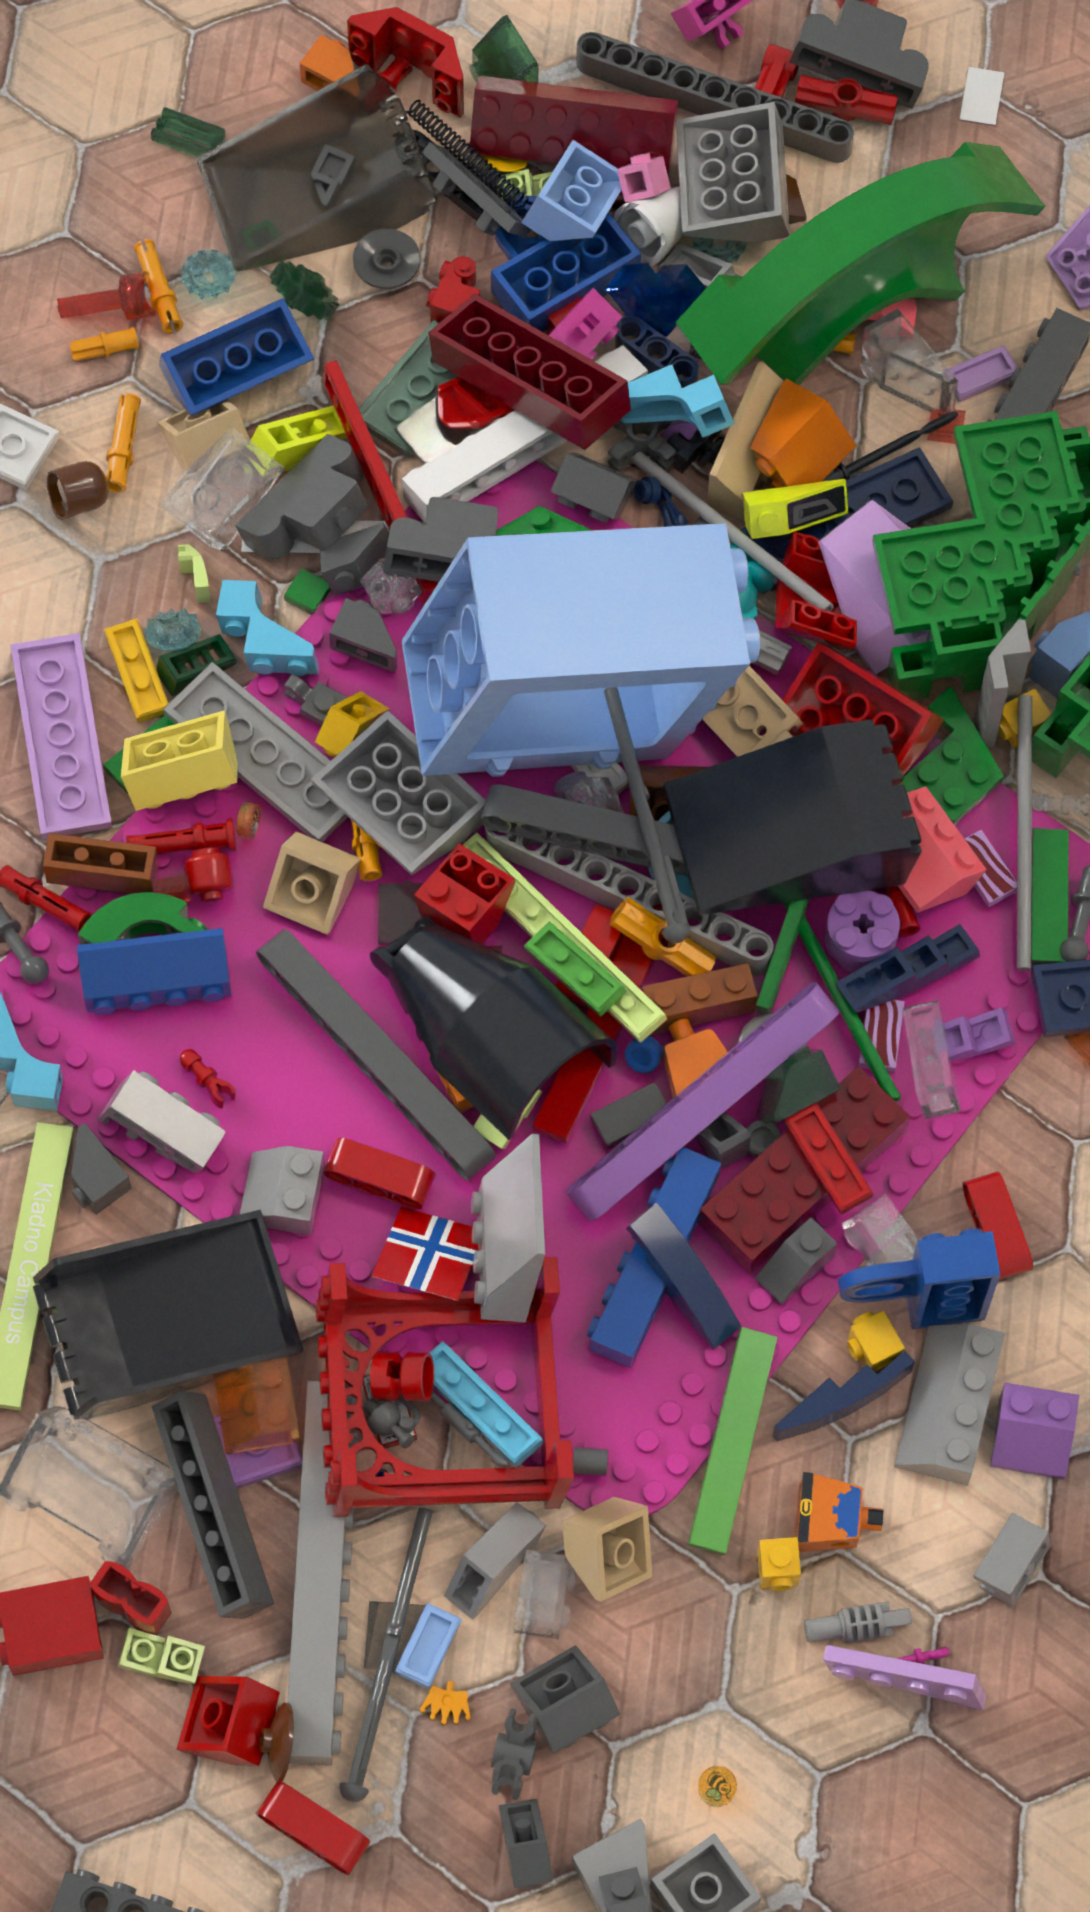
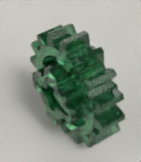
M281 261L269 276L272 279L271 284L276 286V291L283 295L287 306L304 313L307 317H311L314 314L319 320H322V318L329 320L340 305L337 302L338 297L331 294L333 290L326 286L325 278L318 272L307 269L302 264H298L296 267L290 261L287 263Z

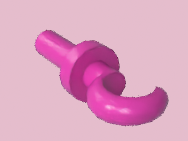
M941 1647L939 1650L922 1652L920 1648L914 1649L913 1655L897 1659L925 1664L924 1661L947 1657L950 1654V1650L947 1647Z

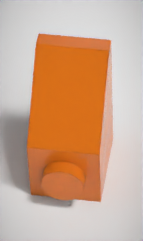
M320 35L299 63L301 82L357 112L360 108L359 86L349 49L338 40H330Z

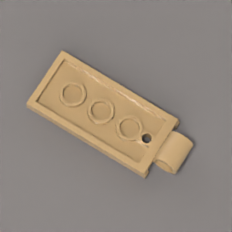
M750 666L738 677L736 685L730 687L717 701L715 709L709 711L702 719L737 757L791 738L793 736L788 731L794 725L799 729L804 724ZM762 729H767L766 734L759 735Z

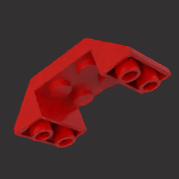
M398 7L351 15L348 18L349 52L352 61L357 66L368 68L377 73L391 54L395 58L399 55L403 56L411 63L410 65L420 69L427 77L432 79L433 104L445 113H452L459 118L462 117L464 114V76L452 36Z
M792 532L782 564L831 602L833 609L830 612L809 604L782 581L777 579L775 629L815 642L819 641L839 650L854 649L857 644V620L851 619L841 612L819 545L820 540L811 535Z

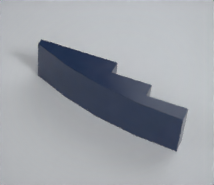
M961 924L933 940L928 935L902 951L896 947L837 981L835 984L854 1013L906 995L954 972L979 958L980 951Z
M658 1203L654 1204L626 1227L628 1232L649 1256L646 1262L669 1288L665 1293L712 1350L741 1327L729 1303L704 1264Z
M904 1351L878 1375L866 1364L841 1388L829 1377L775 1425L773 1437L777 1442L815 1431L854 1413L885 1394L908 1376L913 1370L915 1361Z

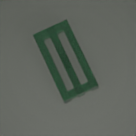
M164 107L161 112V118H158L156 121V128H153L151 131V140L213 162L226 136L225 129ZM164 129L182 135L183 138L166 133ZM196 140L204 144L210 145L211 147L208 148L191 141Z

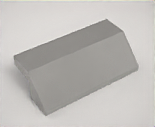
M1018 620L988 656L974 716L976 729L988 749L994 748L1005 703L1019 697L1021 694L1031 654L1025 620Z

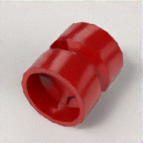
M377 1351L373 1356L370 1369V1387L373 1398L377 1401H397L403 1395L406 1401L428 1402L433 1393L435 1377L431 1354L428 1352H407L402 1358L398 1352Z

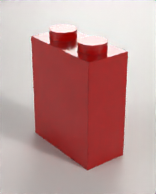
M89 1576L0 1592V1628H3L5 1642L0 1643V1659L2 1666L9 1665L13 1676L104 1659L94 1594L90 1586Z

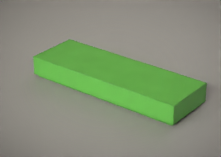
M550 921L524 945L526 951L600 1017L626 993L625 987Z

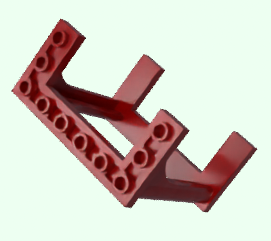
M544 1257L526 1322L481 1319V1305L475 1304L474 1291H461L458 1301L428 1292L401 1293L380 1291L360 1286L349 1280L346 1276L345 1263H330L327 1276H321V1288L318 1290V1300H316V1321L323 1322L324 1336H318V1358H325L326 1372H320L319 1385L320 1395H327L328 1408H322L321 1424L322 1431H329L330 1445L323 1446L324 1468H331V1472H328V1482L325 1483L326 1505H333V1517H347L351 1508L544 1501L545 1509H560L574 1479L571 1440L560 1441L551 1320V1315L560 1295L558 1257ZM375 1324V1329L385 1326L386 1332L382 1336H376L375 1331L369 1325ZM532 1324L539 1433L544 1442L541 1446L542 1466L454 1470L424 1469L412 1466L394 1457L374 1437L368 1427L362 1409V1382L374 1354L390 1340L407 1331L423 1327ZM350 1331L362 1333L370 1343L369 1349L364 1352L354 1350L348 1345L345 1335ZM343 1353L358 1362V1369L351 1372L346 1369L350 1367V1363L343 1356ZM345 1383H347L350 1387L345 1389ZM349 1396H353L356 1398L357 1403L350 1405L346 1399ZM346 1413H348V1414H353V1415L347 1420V1415H346ZM354 1429L359 1430L362 1434V1441L348 1448L354 1436L353 1433L350 1434V1431ZM364 1449L373 1450L376 1454V1461L373 1466L365 1471L356 1470V1454ZM383 1464L392 1466L394 1474L384 1471L382 1477H376L381 1471ZM403 1472L410 1476H403Z

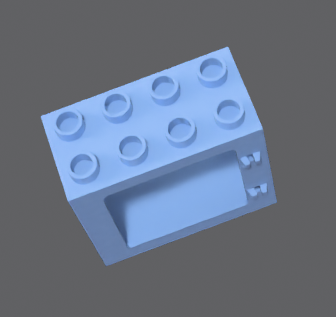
M726 523L468 537L402 639L422 776L487 771L492 777H501L507 770L593 764L599 770L609 769L614 762H623L604 690L611 687L618 688L637 761L668 759L689 734L694 733L696 725L709 711L715 709L717 701L730 687L736 685L738 677L750 663L756 662L759 657L760 635L757 623L753 618H742L738 593L745 591L748 582L747 559L741 548L730 549Z

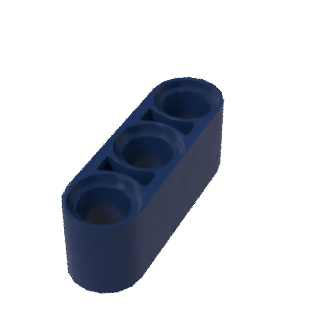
M626 316L616 324L620 330L615 335V349L624 345L648 370V374L672 364L676 375L683 374L689 376L688 378L678 377L682 388L698 381L699 366L697 361L642 319L636 316ZM634 336L636 339H626L624 337ZM659 355L662 356V358L654 359L650 356Z

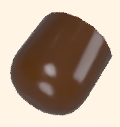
M82 461L48 472L47 491L51 508L60 520L98 509L108 498L109 489L105 474L97 464L91 461ZM58 480L60 481L63 491L65 493L68 509L67 511L64 509L62 505L63 500L57 486Z

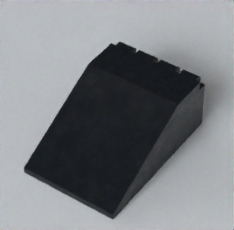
M873 719L821 726L664 783L663 791L698 914L704 915L905 884L922 852L920 845H918L922 840L915 818L907 817L913 813L905 785H898L903 782L896 755L889 753L893 750L887 726H874Z
M261 1209L52 1259L33 1277L36 1284L33 1286L40 1312L53 1311L52 1315L42 1318L50 1347L63 1345L64 1350L52 1354L60 1382H74V1386L64 1389L63 1392L70 1415H74L75 1420L82 1418L87 1420L138 1407L174 1395L180 1391H187L300 1354L304 1351Z

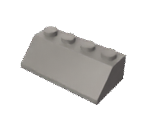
M972 1324L928 1326L894 1467L968 1486L975 1464L1005 1333Z

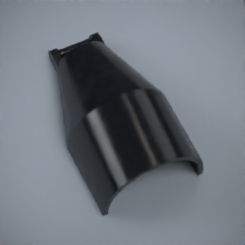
M424 916L416 921L414 928L387 946H379L370 952L371 962L389 980L405 1013L410 1015L416 1027V1034L419 1040L424 1042L430 1054V1061L434 1069L508 1140L514 1137L522 1112L536 1091L557 1069L573 1056L589 1048L609 1068L615 1065L617 1043L542 972L529 964L437 925L428 916Z

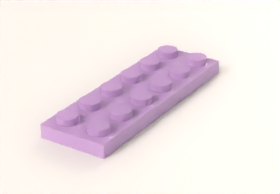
M80 633L10 644L42 840L48 839L49 833L73 835L112 828Z

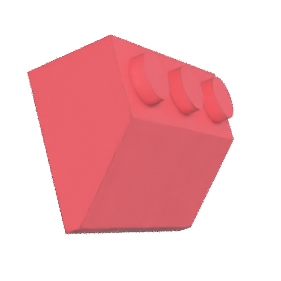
M926 786L907 793L913 813L907 817H914L922 840L918 845H920L922 852L906 883L898 886L917 913L968 894L987 870Z

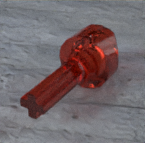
M143 271L121 275L118 289L58 298V313L60 312L62 319L122 308L129 321L155 317L156 311L148 304L145 296V282L149 273Z

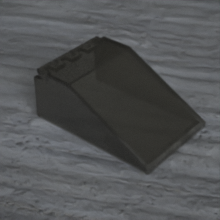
M369 65L356 69L196 158L236 271L240 272L359 242L361 238L378 229L396 230L430 212L428 206L436 202L438 198L430 177H427L428 171L421 152L417 149L418 144L411 125L407 122L408 117L400 98H395L397 97L396 90ZM325 144L351 154L357 160L347 181L329 209L323 208L311 176V171Z

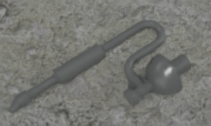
M434 1392L432 1393L431 1400L441 1409L440 1414L470 1443L475 1442L483 1449L497 1467L510 1466V1463L499 1452L494 1451L480 1437L481 1432L451 1403L446 1404ZM401 1395L398 1400L413 1414V1419L411 1417H403L401 1419L399 1408L393 1401L380 1405L374 1398L369 1399L364 1404L363 1409L370 1415L367 1424L371 1432L380 1436L393 1434L399 1440V1445L402 1448H408L414 1441V1437L410 1433L421 1418L419 1409L411 1401H406L403 1395Z

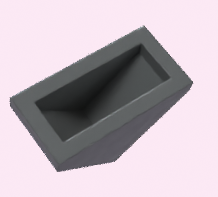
M726 1112L695 1136L707 1157L722 1163L721 1170L749 1154L751 1142L749 1130Z

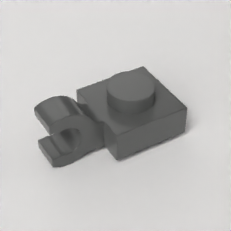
M292 674L284 685L287 689L284 695L302 704L300 715L322 726L330 707L348 698L319 681L311 689L302 679Z

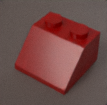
M197 1676L176 1750L236 1766H260L264 1752H260L259 1748L260 1734L263 1728L270 1729L280 1692L249 1677Z

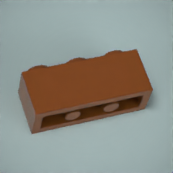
M53 833L48 835L43 861V870L47 883L128 894L154 892L159 867L157 850L153 846Z
M749 963L642 986V992L667 1017V1020L650 1035L669 1031V1026L681 1019H688L691 1026L756 1011L758 995Z

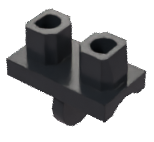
M721 430L703 438L700 431H698L691 440L685 438L680 432L678 434L674 432L666 441L676 450V454L673 456L676 459L674 468L683 474L700 455L702 456L697 460V463L704 468L709 462L714 465L724 439L718 437L715 442L713 440L721 433Z

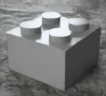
M715 1833L651 1878L650 1882L651 1890L667 1912H751L759 1906L761 1901L760 1894Z

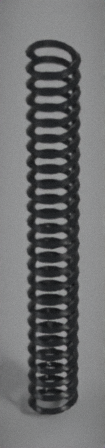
M415 100L409 107V111H405L427 133L431 134L436 141L440 142L445 149L449 150L454 157L458 158L463 165L467 166L472 173L476 174V177L485 182V185L494 190V193L503 198V201L512 206L513 210L521 209L528 203L529 196H526L525 202L519 207H515L514 205L521 202L524 198V192H520V188H515V184H511V180H506V176H502L501 171L497 172V167L492 168L493 164H488V159L483 160L484 156H479V151L474 152L475 148H470V143H466L465 139L461 140V135H457L456 131L452 132V127L448 128L447 123L443 124V119L439 120L438 115L434 116V111L430 112L429 107L425 108V104H421V100ZM448 130H450L449 133L443 138V136L445 135V133H446Z

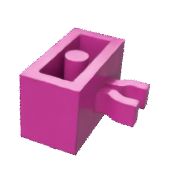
M689 0L670 14L687 42L713 29L715 41L719 48L722 49L730 44L725 35L726 30L730 31L734 39L744 34L741 27L733 22L730 16L753 0Z
M593 288L551 331L549 336L592 360L597 355L593 350L600 341L606 345L620 330L615 325L623 316Z

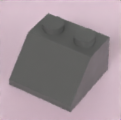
M567 453L550 492L559 495L556 500L559 503L576 509L577 504H580L590 509L589 516L607 523L609 518L618 519L634 492L636 482L639 480L581 454Z
M576 1645L510 1683L528 1717H530L531 1713L536 1714V1730L553 1753L571 1746L579 1738L595 1729L604 1727L610 1720L620 1715L605 1679Z

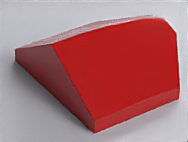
M460 377L438 385V418L445 427L450 429L481 428L515 410Z

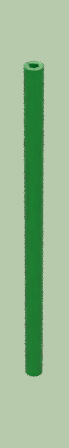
M790 902L782 903L786 912L788 911ZM804 915L798 934L878 1085L895 1102H898L901 1099L899 1091L858 1014L854 1013L836 987L835 983L839 979Z

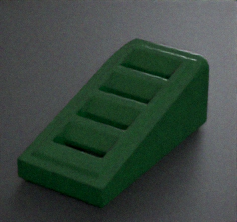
M221 634L159 656L156 671L170 695L175 696L180 694L212 662L224 671L234 666L237 659ZM213 649L219 660L215 661L209 651ZM198 656L202 657L203 661L205 662V665L202 666L201 662L197 658ZM188 662L192 670H188L185 663Z

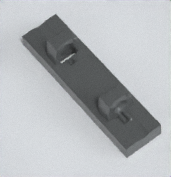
M428 143L422 153L441 170L432 184L440 193L450 196L459 187L484 210L475 224L482 232L493 236L502 226L508 233L517 234L524 239L527 237L532 229L521 223L523 220L521 216L476 177L461 161L454 157L449 150L434 143Z

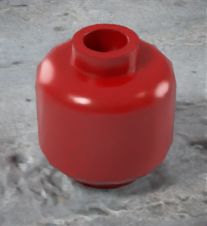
M204 848L192 851V857L184 862L188 892L193 895H201L202 902L223 899L222 892L228 891L233 886L229 856L220 853L219 848Z

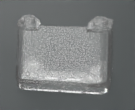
M54 1406L36 1413L0 1484V1495L6 1498V1504L19 1511L40 1507L100 1542L98 1549L103 1553L101 1558L104 1561H112L127 1567L136 1558L177 1493L178 1487L172 1468L88 1419L75 1420L74 1415H70L68 1408Z

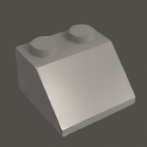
M283 1146L252 1152L240 1214L261 1209L266 1228L312 1235L323 1179V1170L325 1168L323 1151Z

